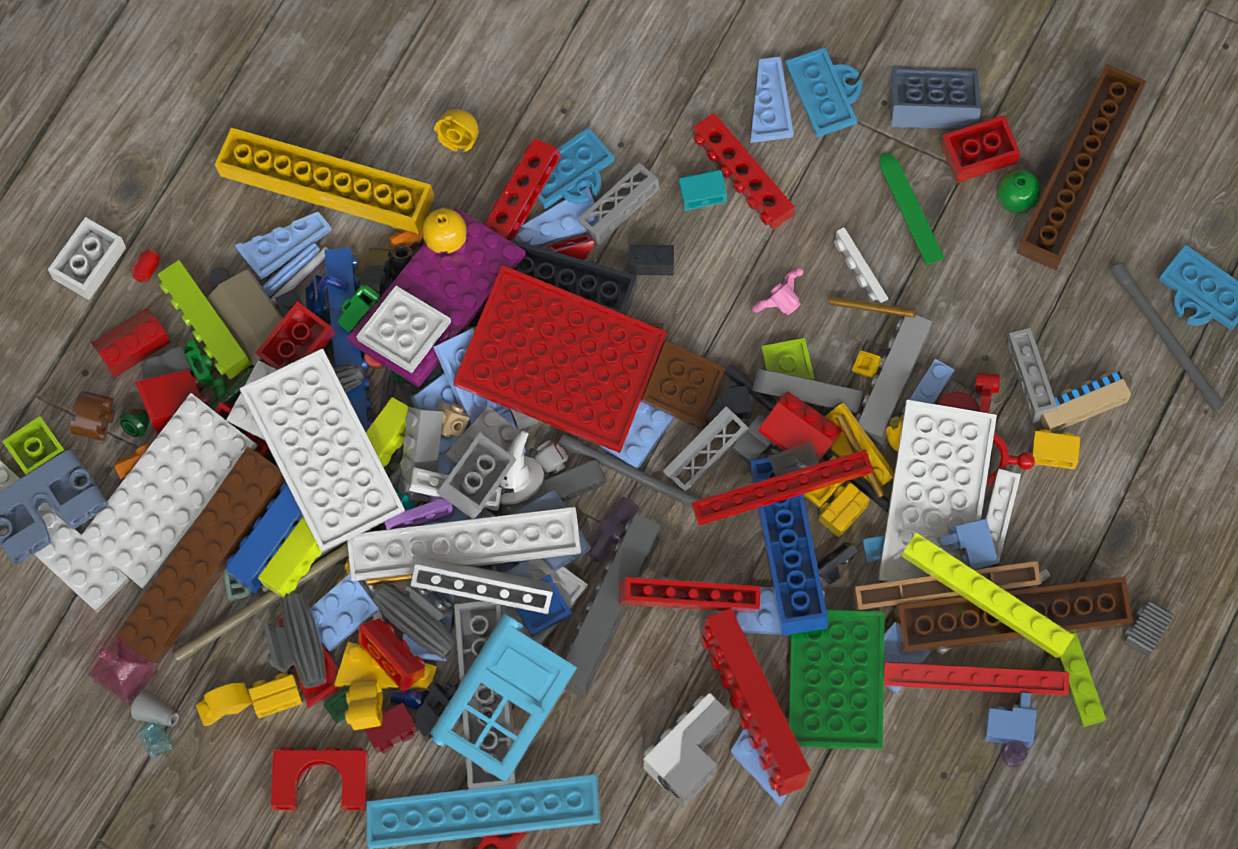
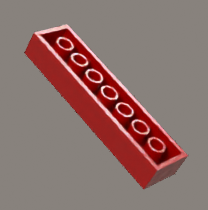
M732 608L706 617L702 636L700 637L701 644L705 650L708 649L711 655V665L714 669L718 670L723 689H727L729 692L730 704L733 709H737L740 715V725L744 730H747L752 749H756L758 752L759 764L769 775L768 781L773 791L776 790L778 796L781 797L804 788L811 769Z

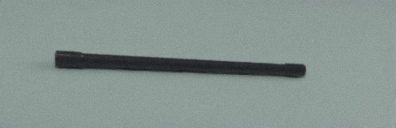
M731 363L727 366L724 374L737 385L747 386L748 393L771 412L777 402L765 393L752 391L753 382L736 365ZM830 450L824 459L829 461L833 456L837 458L839 456ZM862 476L850 480L888 513L890 500L883 495L878 498L871 484Z

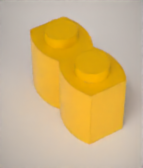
M378 680L350 684L349 692H346V700L349 705V710L345 712L347 723L351 724L354 730L381 726L383 696Z

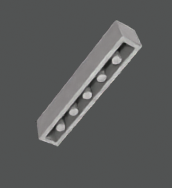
M916 315L915 318L905 317L904 319L901 317L897 324L896 330L899 332L897 337L892 336L887 349H890L888 357L884 355L879 365V368L882 369L880 375L875 374L870 386L873 388L871 395L866 394L862 406L865 409L862 414L858 413L856 416L858 423L871 441L880 444L885 429L890 423V419L932 325L930 320Z
M418 555L416 556L411 586L546 614H548L553 593V583Z

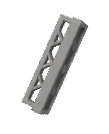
M639 163L578 218V223L590 232L593 241L599 245L660 189L658 178ZM639 172L647 177L642 182H633V177ZM621 188H630V193L627 196H618V191ZM606 202H615V207L612 210L602 211L603 205ZM591 216H599V222L593 227L586 222Z
M1031 328L1009 333L1007 347L1032 422L1036 423L1040 421L1042 414L1057 411V405Z
M725 407L663 472L673 479L684 492H687L749 428L728 407ZM734 419L741 428L735 434H727V425ZM714 438H723V447L720 450H711V441ZM699 454H707V463L704 466L695 467V458ZM683 470H691V479L684 485L677 476Z

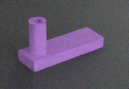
M427 495L430 503L407 510L385 521V529L421 526L453 515L452 504L444 498Z

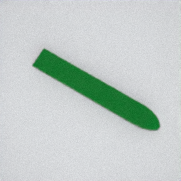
M886 152L882 153L879 158L882 174L926 266L944 260V255L901 165L893 155Z

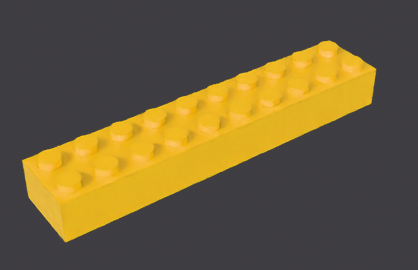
M235 128L230 129L215 162V167L221 177L417 234L420 233L435 198L430 184Z

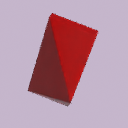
M590 233L550 244L548 249L585 261L594 246V241Z

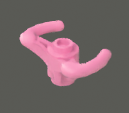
M796 267L786 274L783 285L779 283L770 291L772 295L769 298L756 301L751 307L752 311L757 313L769 307H778L782 313L787 315L795 311L801 303L799 302V297L794 293V279L797 276L803 275V268Z

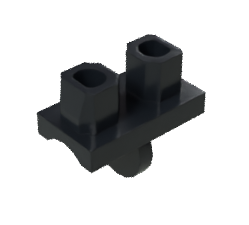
M447 682L442 687L439 683L435 685L431 683L427 687L429 692L423 701L431 708H435L440 702L446 708L460 684L452 686ZM444 709L438 714L439 717L443 713Z

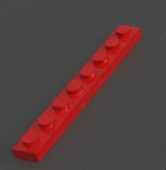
M862 450L691 502L698 526L871 474L873 473V467L866 450Z
M884 661V686L1068 696L1070 674L1068 671Z

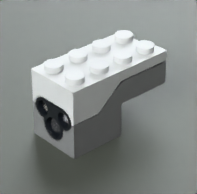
M710 693L706 697H699L693 704L695 708L689 714L687 712L683 713L677 720L678 725L673 730L667 729L660 737L662 741L656 747L651 745L644 753V770L683 807L716 776L717 764L702 749L729 723L730 712L715 700Z

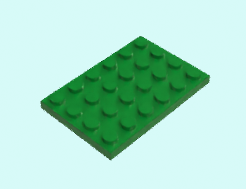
M826 610L828 616L826 629L791 634L789 727L800 748L883 750L885 612Z

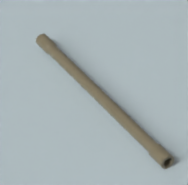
M348 542L312 564L309 572L302 576L297 583V587L349 555ZM273 591L266 593L197 638L172 651L174 656L181 663L197 653L205 645L282 597Z

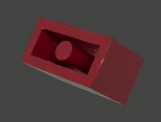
M403 703L382 713L381 726L364 729L377 754L392 750L394 744L401 740L402 742L409 741L415 736L414 733L418 732Z

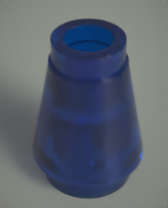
M420 687L408 688L404 693L400 689H393L391 692V702L396 704L403 703L405 707L418 710L424 703L423 699L426 696V691L421 690Z

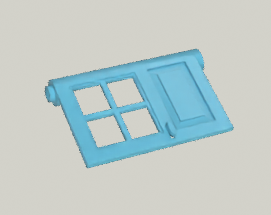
M503 614L430 732L433 735L432 741L442 747L444 744L450 746L504 782H507L577 669L571 663L519 632L523 625L506 614ZM481 683L504 697L491 719L468 705ZM508 700L531 714L518 736L495 722ZM464 709L488 723L475 745L451 731ZM492 726L515 740L502 762L479 748Z

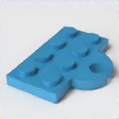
M826 48L785 61L787 71L816 138L857 124L856 116L850 104L856 102L861 95L863 83L861 80L855 85L850 86L845 82L848 78H858L859 73L857 70L848 65H833Z
M588 127L558 148L562 157L537 199L545 209L562 197L576 204L589 202L588 195L581 192L583 187H591L593 195L596 197L602 187L599 171L613 163L615 158ZM537 162L532 167L538 166L539 162ZM529 180L524 181L523 184L526 185Z
M1185 245L1159 278L1162 283L1177 292L1173 300V308L1177 317L1181 318L1184 314V308L1190 307L1194 309L1195 315L1190 316L1186 324L1200 326L1214 318L1232 331L1238 323V281Z

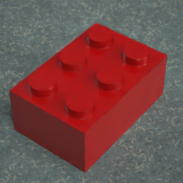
M1004 115L944 134L941 143L942 150L956 183L1017 164L1020 156V150Z

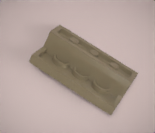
M246 269L220 283L206 299L252 365L255 366L258 361L263 362L255 352L273 332L283 317L251 271Z

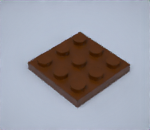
M664 341L640 402L701 429L726 368L671 342Z

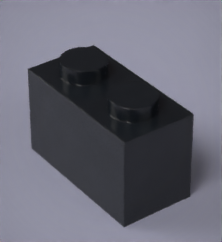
M630 245V274L674 276V245Z

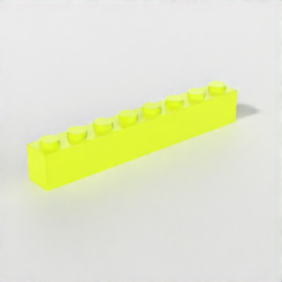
M918 533L912 536L900 555L1056 658L1063 655L1074 637Z

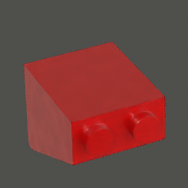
M189 370L135 382L158 435L190 393L209 406L205 394L201 396L199 394L200 382L196 375H191Z

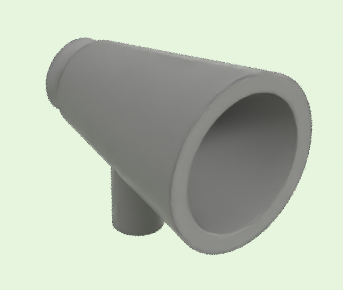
M149 691L141 692L133 702L131 715L135 720L165 726H175L178 722V713Z

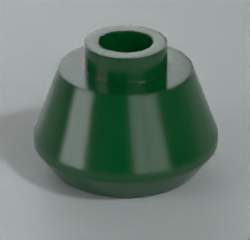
M142 409L129 410L120 416V425L128 435L143 437L149 425L148 414Z

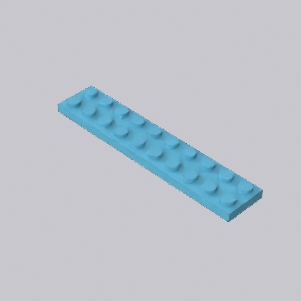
M597 775L367 801V847L369 849L600 823Z

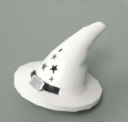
M521 430L507 450L517 460L498 486L501 487L500 504H517L525 501L537 493L543 484L544 472L541 465L534 458L524 456L523 449L529 434L526 431Z

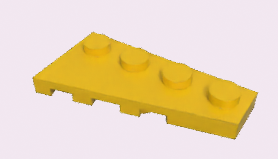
M845 403L840 404L827 414L825 418L840 428L836 417L844 414L862 450H866L879 482L884 486L894 478L895 472ZM842 432L831 448L840 457L854 453ZM866 475L862 476L863 478H865V479L869 482V480H868V478H867Z
M351 642L347 643L335 681L336 687L377 679L383 689H387V687L398 688L361 645ZM425 663L424 676L407 690H428L427 687L433 682L437 666Z

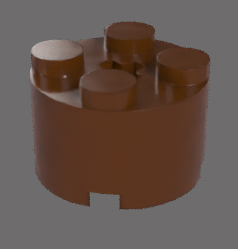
M86 391L81 392L75 401L72 413L76 414L75 421L71 420L70 423L71 433L105 441L108 433V423H112L115 417V411L111 410L113 398Z

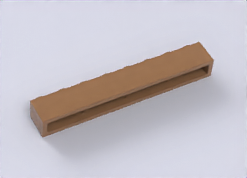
M1038 561L974 570L1002 589L1041 584ZM932 576L852 587L855 610L961 596Z

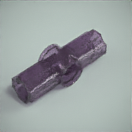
M622 497L610 516H606L600 524L597 535L590 544L592 548L586 554L594 561L602 564L613 546L617 545L618 541L625 535L626 532L624 530L627 522L634 517L639 510V506L629 498Z

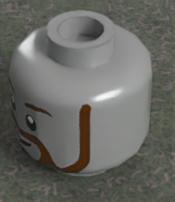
M549 440L536 449L535 459L545 473L553 471L556 474L566 467L564 463L567 461L568 455L559 442Z

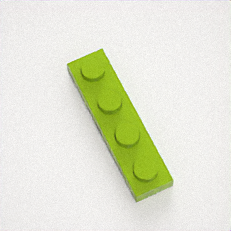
M1075 632L1072 633L1074 637L1063 655L1059 657L1063 671L1070 672L1069 689L1082 727L1103 722L1106 720Z

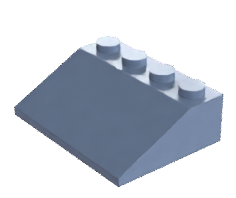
M892 68V127L963 129L979 123L981 102L978 71Z

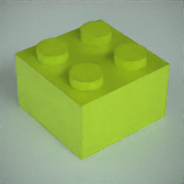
M41 416L2 441L25 475L65 452Z

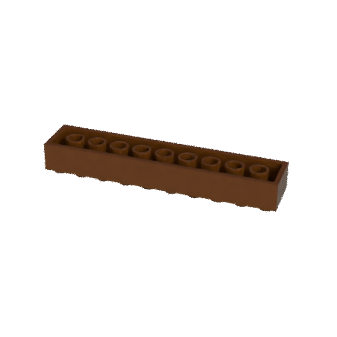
M1106 64L1022 236L1017 254L1057 271L1143 92L1146 80Z
M247 446L120 628L116 637L149 661L161 663L227 568L226 563L233 554L236 555L241 548L242 540L250 535L254 529L255 522L264 515L268 504L280 492L285 479L277 465Z
M1125 577L1006 591L1069 633L1124 627L1133 623ZM964 597L899 604L894 608L901 654L1027 639Z

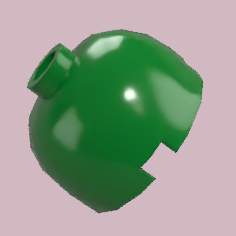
M1025 169L1008 171L1001 177L997 185V200L1000 201L1005 210L1011 213H1025L1036 206L1040 197V183L1032 172Z

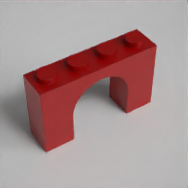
M280 747V750H273L271 807L274 811H297L300 778L305 771L316 765L331 766L341 774V807L343 811H367L369 755L367 751H363V748L351 747L349 751H340V748L327 747L326 751H317L315 747H304L303 750H294L292 747Z

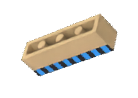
M1120 371L1113 374L1108 372L1103 374L1099 380L1094 382L1088 380L1082 383L1075 390L1070 388L1062 391L1059 394L1060 396L1054 398L1057 411L1042 414L1040 422L1045 430H1050L1054 433L1128 402L1131 393Z

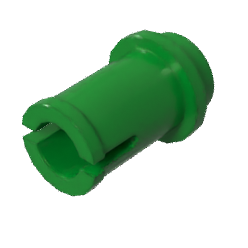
M218 379L212 382L211 390L214 391L216 400L228 390L229 384L225 382V379Z

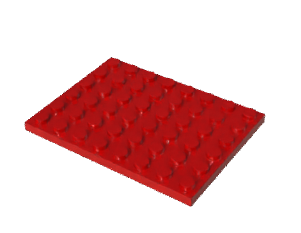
M502 265L453 382V386L620 453L667 332Z

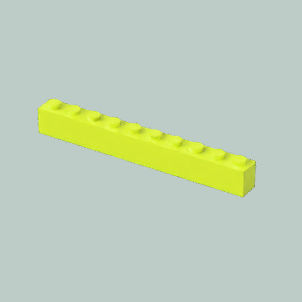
M393 397L366 432L383 467L388 465L395 450L402 446L406 431L408 406ZM304 516L258 577L266 588L282 598L286 597L287 593L290 594L291 591H295L299 580L309 572L310 566L316 557L322 554Z

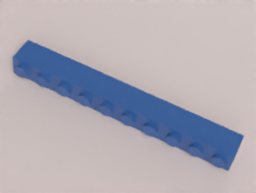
M351 247L324 250L331 327L335 332L333 336L335 366L354 362L357 366L360 365L364 372V370L368 369L365 356L362 355L360 349L348 342L347 338L351 333H348L337 322L344 313L341 306L347 299L352 298L356 293V288L360 286L359 275L354 273V268H358L357 255L352 254ZM368 377L362 378V384L346 392L365 433L373 423V419L368 417V411H372L371 398L366 396V390H370Z

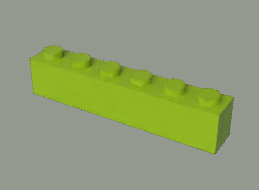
M180 260L157 274L162 281L159 283V286L165 294L170 292L173 298L170 301L175 309L179 310L181 308L184 314L181 317L188 327L192 324L195 328L192 331L199 343L204 341L206 344L203 348L210 359L215 357L218 361L214 365L221 375L226 373L231 380L252 365Z

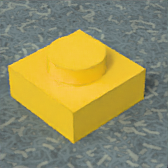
M860 350L852 371L873 379L882 358Z

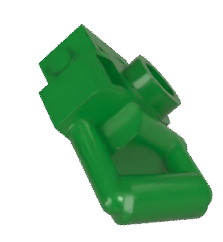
M361 285L352 298L347 299L341 306L344 313L337 322L348 333H352L366 314L373 309L372 307L381 300L380 294L368 285ZM364 293L373 301L369 304L360 295Z
M189 339L184 353L198 381L204 387L214 381L210 373V367L213 364L207 354L203 355L196 340Z

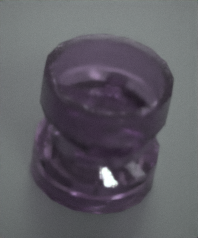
M1019 740L1008 742L1002 753L1004 764L1011 768L1021 766L1028 754L1026 745Z

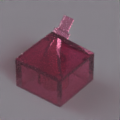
M117 638L108 650L102 647L98 651L101 659L89 672V676L94 682L130 707L158 670L152 662Z

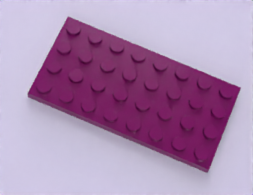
M455 207L453 210L461 215L467 229L466 241L461 248L452 253L447 251L437 253L431 250L425 243L380 297L381 300L372 307L373 309L366 314L347 338L350 344L417 387L421 386L440 362L433 347L463 333L486 305L501 266L504 265L514 269L526 255L525 250ZM395 286L451 319L449 326L412 373L359 342L356 337Z

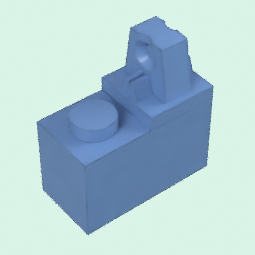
M987 519L952 527V529H948L950 535L938 538L940 547L952 544L953 549H962L963 553L960 554L962 563L973 570L998 564Z
M1021 693L1019 705L1014 704L1012 711H1007V708L995 706L993 709L990 708L987 713L984 741L1031 747L1034 741L1037 713L1035 707L1030 706L1031 694Z

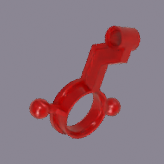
M977 372L976 392L981 393L979 412H990L992 393L999 394L1000 374ZM994 433L993 443L1000 451L1001 460L997 470L987 476L986 485L995 482L998 469L1006 470L1008 464L1018 465L1023 470H1029L1035 464V458L1029 452H1023L1019 456L1009 455L1005 442Z

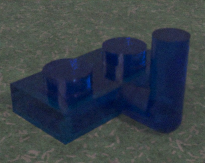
M315 274L305 289L306 308L318 316L319 313L324 312L327 305L325 291L328 285L345 292L348 289V283L328 275L321 277Z

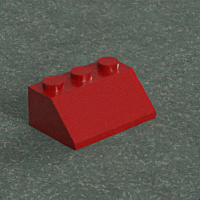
M297 301L255 354L267 365L279 370L316 351L324 349L335 335V332L330 325Z
M146 308L91 344L113 377L116 378L171 342L159 321Z
M788 391L773 408L758 429V432L809 467L820 463L834 446L842 430Z
M378 618L363 623L359 626L358 643L404 693L424 676L425 663L418 655L414 656L409 651L410 647L404 639H398L394 634L395 630L388 622L384 623Z

